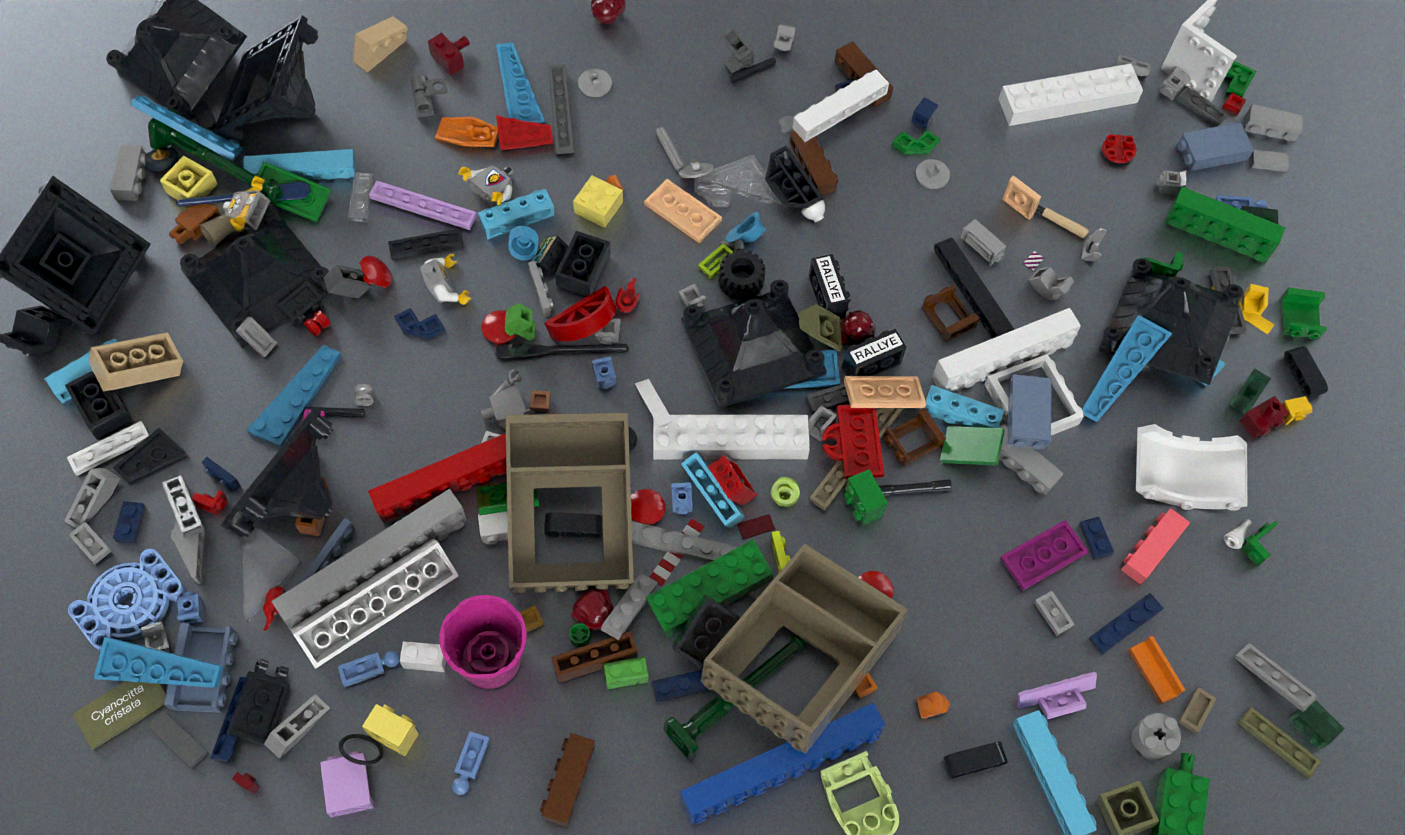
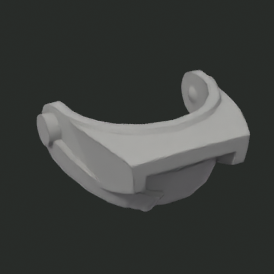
M1105 228L1096 230L1085 239L1081 255L1082 260L1098 261L1101 258L1102 254L1097 252L1101 240L1107 234Z

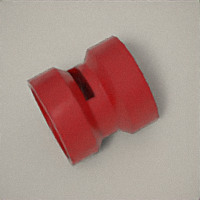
M318 310L314 317L308 318L304 324L317 337L323 328H328L331 325V322L325 314Z

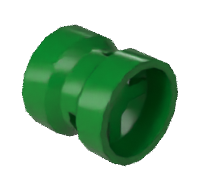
M582 623L571 627L569 635L573 647L581 648L589 645L591 639L589 628Z

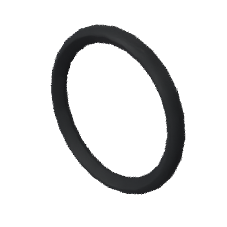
M350 734L343 737L339 742V751L342 756L355 764H376L384 755L381 744L367 735ZM352 738L364 739L377 746L379 756L371 761L358 760L349 756L344 751L343 744Z

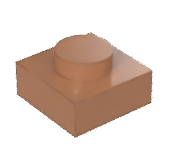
M531 390L530 410L549 412L551 392Z

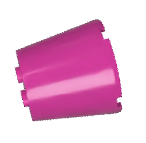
M478 595L463 600L451 613L447 614L440 630V648L446 662L453 670L471 684L485 689L498 688L505 685L518 672L526 646L527 631L520 612L508 601L497 596Z

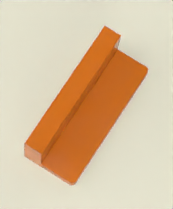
M1153 636L1148 637L1144 642L1128 650L1160 705L1185 691V688Z

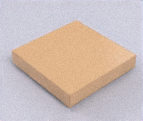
M1013 175L1009 179L1002 200L1030 220L1034 216L1041 196Z

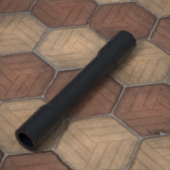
M950 479L913 484L878 485L885 497L898 494L952 490Z

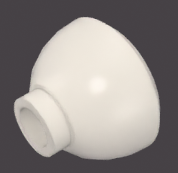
M824 200L813 204L809 208L802 209L801 213L806 218L814 220L815 223L824 218Z

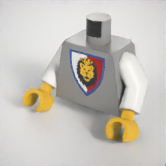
M495 166L476 171L470 170L467 167L460 168L458 175H463L462 179L464 181L470 179L471 190L491 206L501 205V203L511 199L513 188L510 177L514 173L509 166H505L501 171Z
M449 254L444 259L433 258L427 260L420 267L427 288L440 304L445 301L457 302V300L462 305L467 304L471 297H468L469 291L463 290L460 295L455 293L445 268H451L457 263V261L451 260L454 254Z

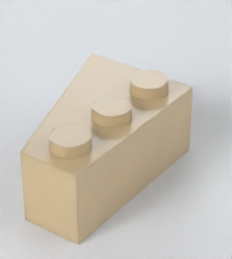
M392 16L356 33L353 62L368 73L406 41L408 27Z

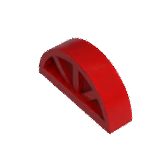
M605 285L549 319L544 324L550 338L556 341L567 342L583 339L598 332L612 320L616 312V305L609 288Z

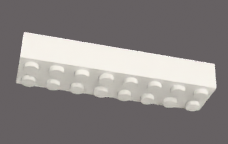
M1130 63L1006 85L1002 87L999 102L1009 126L1134 104L1138 102L1143 89Z
M1070 308L938 360L932 379L937 387L956 393L963 387L969 388L978 381H986L987 377L1045 354L1051 355L1057 349L1068 348L1073 344V340L1077 336L1081 325Z
M670 415L673 421L660 426L657 425L653 417V460H686L695 452L704 459H719L723 455L729 459H808L810 450L808 415Z
M431 539L290 630L316 669L459 575L440 544L435 539Z

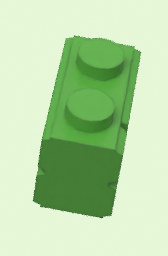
M645 657L604 663L607 690L637 685V683H648Z

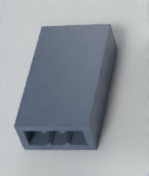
M1241 122L1186 132L1182 134L1178 141V148L1182 152L1185 164L1188 165L1190 171L1246 161L1254 151Z
M1013 374L1009 382L1008 444L1015 447L1027 446L1038 450L1046 449L1051 441V378Z

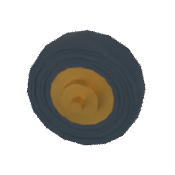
M164 147L163 149H157V151L152 150L145 155V163L153 171L170 169L179 161L177 151L171 147Z

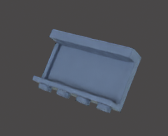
M180 623L174 654L221 665L223 670L219 686L215 688L168 684L164 705L169 710L221 713L222 706L226 704L225 688L230 682L229 666L233 664L234 660L232 649L233 645L237 643V633L231 626H226V629L192 627L189 623Z

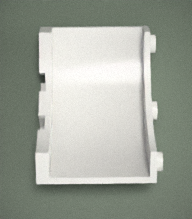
M1156 424L1138 428L1136 491L1144 495V498L1181 506L1185 510L1196 508L1235 511L1241 507H1247V442L1236 435L1212 438V441H1200V437L1183 435L1181 438L1172 436L1173 432L1167 431Z

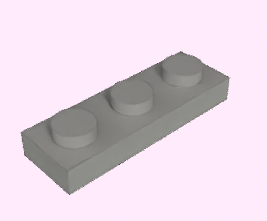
M535 261L529 262V273L544 318L552 316L551 309L554 306L551 297L547 298L548 288L546 282L542 283L543 273L541 267L537 268Z

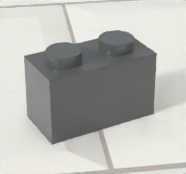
M335 265L324 276L328 293L359 299L371 287V285L364 281L363 277L365 275L362 270Z

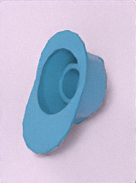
M754 212L727 234L725 240L727 242H734L738 239L744 242L757 240L766 230L759 220L760 213Z
M528 226L514 227L509 234L508 247L511 255L519 260L532 259L538 250L539 237L537 232Z

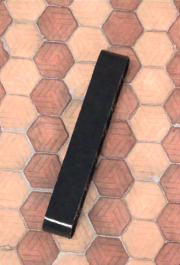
M950 237L934 244L936 256L974 313L980 318V322L991 339L1013 331V326L956 241Z

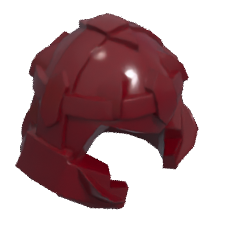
M591 0V12L594 18L602 24H612L626 9L625 0Z
M861 310L849 312L844 320L840 322L841 341L846 345L850 342L847 339V334L855 340L864 338L866 340L870 337H876V326L869 313Z
M595 588L584 593L574 603L571 617L578 623L585 624L590 631H600L602 624L614 610L608 591Z

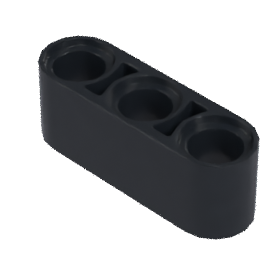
M1300 346L1284 352L1285 363L1306 398L1327 393V382L1307 347Z
M550 512L545 515L544 535L558 538L598 539L602 536V516L598 514Z
M1000 741L955 752L944 757L951 779L996 768L1008 763Z

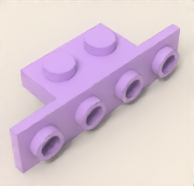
M1096 672L1082 674L1038 688L1024 690L1018 693L1017 707L1023 709L1039 704L1047 719L1086 709V702L1080 692L1096 688L1097 674Z

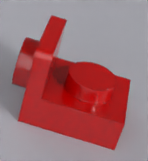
M221 490L217 492L214 498L206 493L201 495L196 492L191 498L196 507L218 515L220 510H223L227 504V497Z

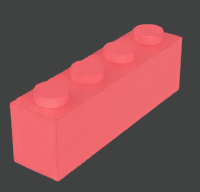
M1171 508L1167 513L1162 511L1155 520L1158 522L1156 527L1151 525L1145 533L1148 537L1144 541L1140 539L1134 547L1136 552L1134 554L1129 553L1123 560L1125 566L1121 570L1140 585L1147 579L1190 524L1188 520Z

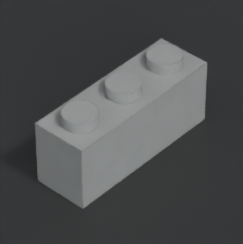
M1251 104L1245 115L1244 130L1295 142L1302 132L1303 115Z
M120 145L110 186V191L115 200H138V195L142 191L141 181L145 177V155L147 154L142 146Z

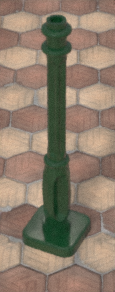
M169 109V111L177 115H180L178 111L174 109ZM152 118L149 121L150 147L154 150L163 149L174 143L203 161H209L251 185L256 175L157 119ZM265 180L262 184L261 193L264 196L268 195V199L271 201L280 200L283 195L281 187L279 185L273 186L270 180Z
M791 636V641L744 678L743 681L752 687L757 686L798 651H805V646L809 642L800 636ZM718 696L703 706L686 724H680L676 718L670 717L665 721L663 730L684 757L690 761L696 756L698 751L695 737L714 726L736 705Z

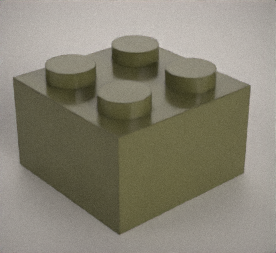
M1140 780L1100 794L1096 800L1112 835H1134L1155 827L1159 822Z

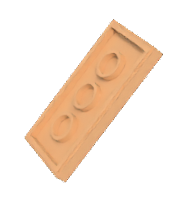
M666 179L644 201V205L699 244L722 221V216L669 179Z
M845 376L844 378L851 408H925L926 400L918 376Z

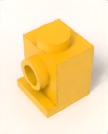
M1306 396L1285 400L1282 403L1289 412V415L1285 418V425H1289L1292 420L1301 421L1307 417V414L1312 413V405L1308 402Z

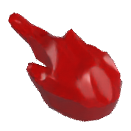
M632 278L630 283H627L628 288L626 291L622 287L618 290L615 303L621 312H631L639 301L640 294L637 293L634 296L636 278Z
M275 586L269 589L265 595V603L262 610L266 616V625L263 631L268 630L271 622L274 621V616L279 613L271 601L286 592L284 587Z

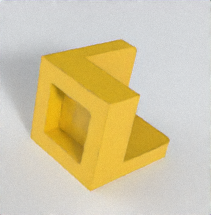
M1250 284L1243 295V311L1261 315L1268 306L1269 288Z

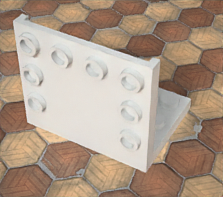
M1207 0L1182 24L1161 67V70L1168 75H1171L1176 67L1190 76L1186 86L1209 102L1214 100V96L1234 60L1237 58L1236 54L1204 33L1203 28L1209 23V17L1216 9L1214 6L1217 0Z

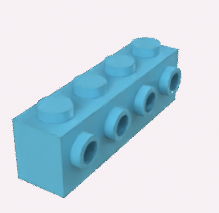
M546 189L537 190L532 194L520 196L515 200L503 202L501 205L478 212L479 222L487 239L507 233L514 227L526 226L554 216V205Z
M931 385L926 398L925 409L931 417H937L949 424H957L962 427L999 428L1004 410L933 385Z

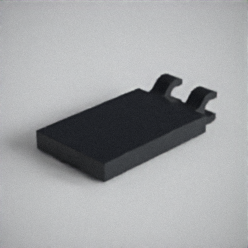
M257 660L254 672L249 671L247 673L226 734L264 745L269 734L276 727L290 684L284 683L289 668L284 666L277 667L273 677L265 674L269 661Z

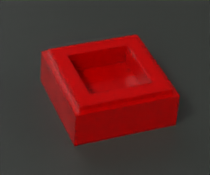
M1231 92L1223 108L1238 115L1246 99Z

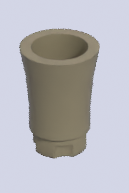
M226 213L199 225L204 237L214 247L235 231Z

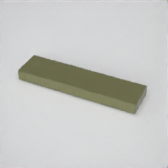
M1249 707L1238 722L1240 726L1307 778L1313 775L1322 762L1253 707Z

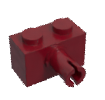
M442 32L428 40L430 54L449 75L464 67L460 50L470 45L465 35L453 43Z
M1273 396L1246 412L1239 421L1253 438L1259 435L1263 437L1271 431L1272 427L1278 428L1283 425L1289 412L1276 396Z

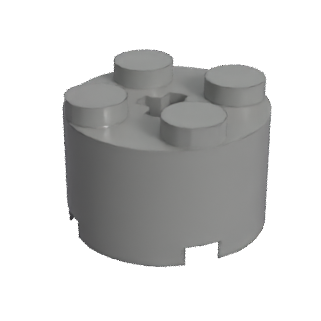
M1153 713L1146 716L1132 731L1134 748L1142 754L1141 756L1148 760H1162L1173 753L1181 742V732L1177 721L1161 713Z

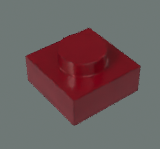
M236 772L232 778L235 783L254 795L260 788L254 783L256 779L246 772L244 775Z

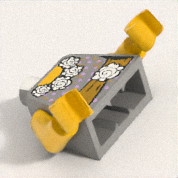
M258 176L253 178L251 182L252 188L244 192H236L232 200L226 201L223 205L226 216L230 218L231 225L238 232L243 231L244 227L256 231L270 203V200L261 193L262 184L265 180Z

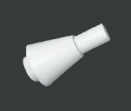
M1245 519L1240 526L1224 535V541L1229 547L1234 549L1242 547L1247 529L1252 524L1251 520Z

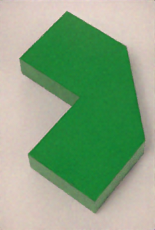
M928 130L917 140L902 131L892 141L891 145L904 154H928L940 143L941 139Z

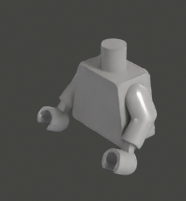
M512 369L508 374L509 378L489 397L491 408L481 410L483 420L488 421L495 418L498 428L506 429L505 415L535 414L533 411L525 409L518 385H515V382H521L523 379L520 375L516 376L519 373L518 370Z

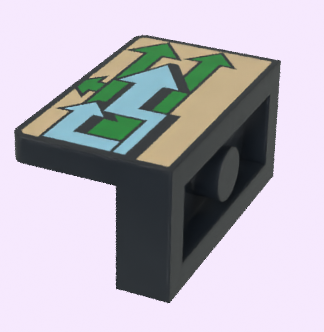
M558 235L546 237L530 262L535 261L536 265L541 267L548 276L553 275L562 261L568 245Z

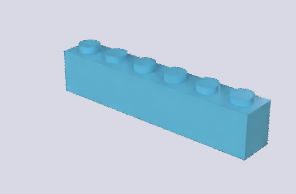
M353 149L244 156L243 169L256 176L264 161L310 181L356 177V159Z
M1037 710L1017 718L1012 725L1064 835H1089L1096 831L1095 818L1092 814H1089L1086 808V800L1078 792L1076 779L1073 774L1069 773L1066 767L1067 761L1057 748L1058 744L1055 736L1049 732L1046 717Z

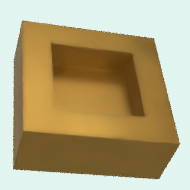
M536 605L520 611L527 632L544 625Z

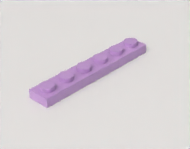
M380 181L375 182L369 194L370 199L467 230L471 229L477 217L475 211Z

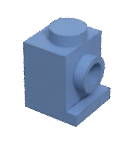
M611 357L592 360V369L598 389H606L616 385V375Z
M691 482L672 483L673 513L687 514L692 512Z
M185 592L182 594V597L177 598V620L180 623L192 625L204 622L202 598L198 594H195V592Z

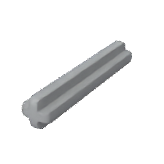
M664 127L657 128L656 134L676 171L684 168V163Z

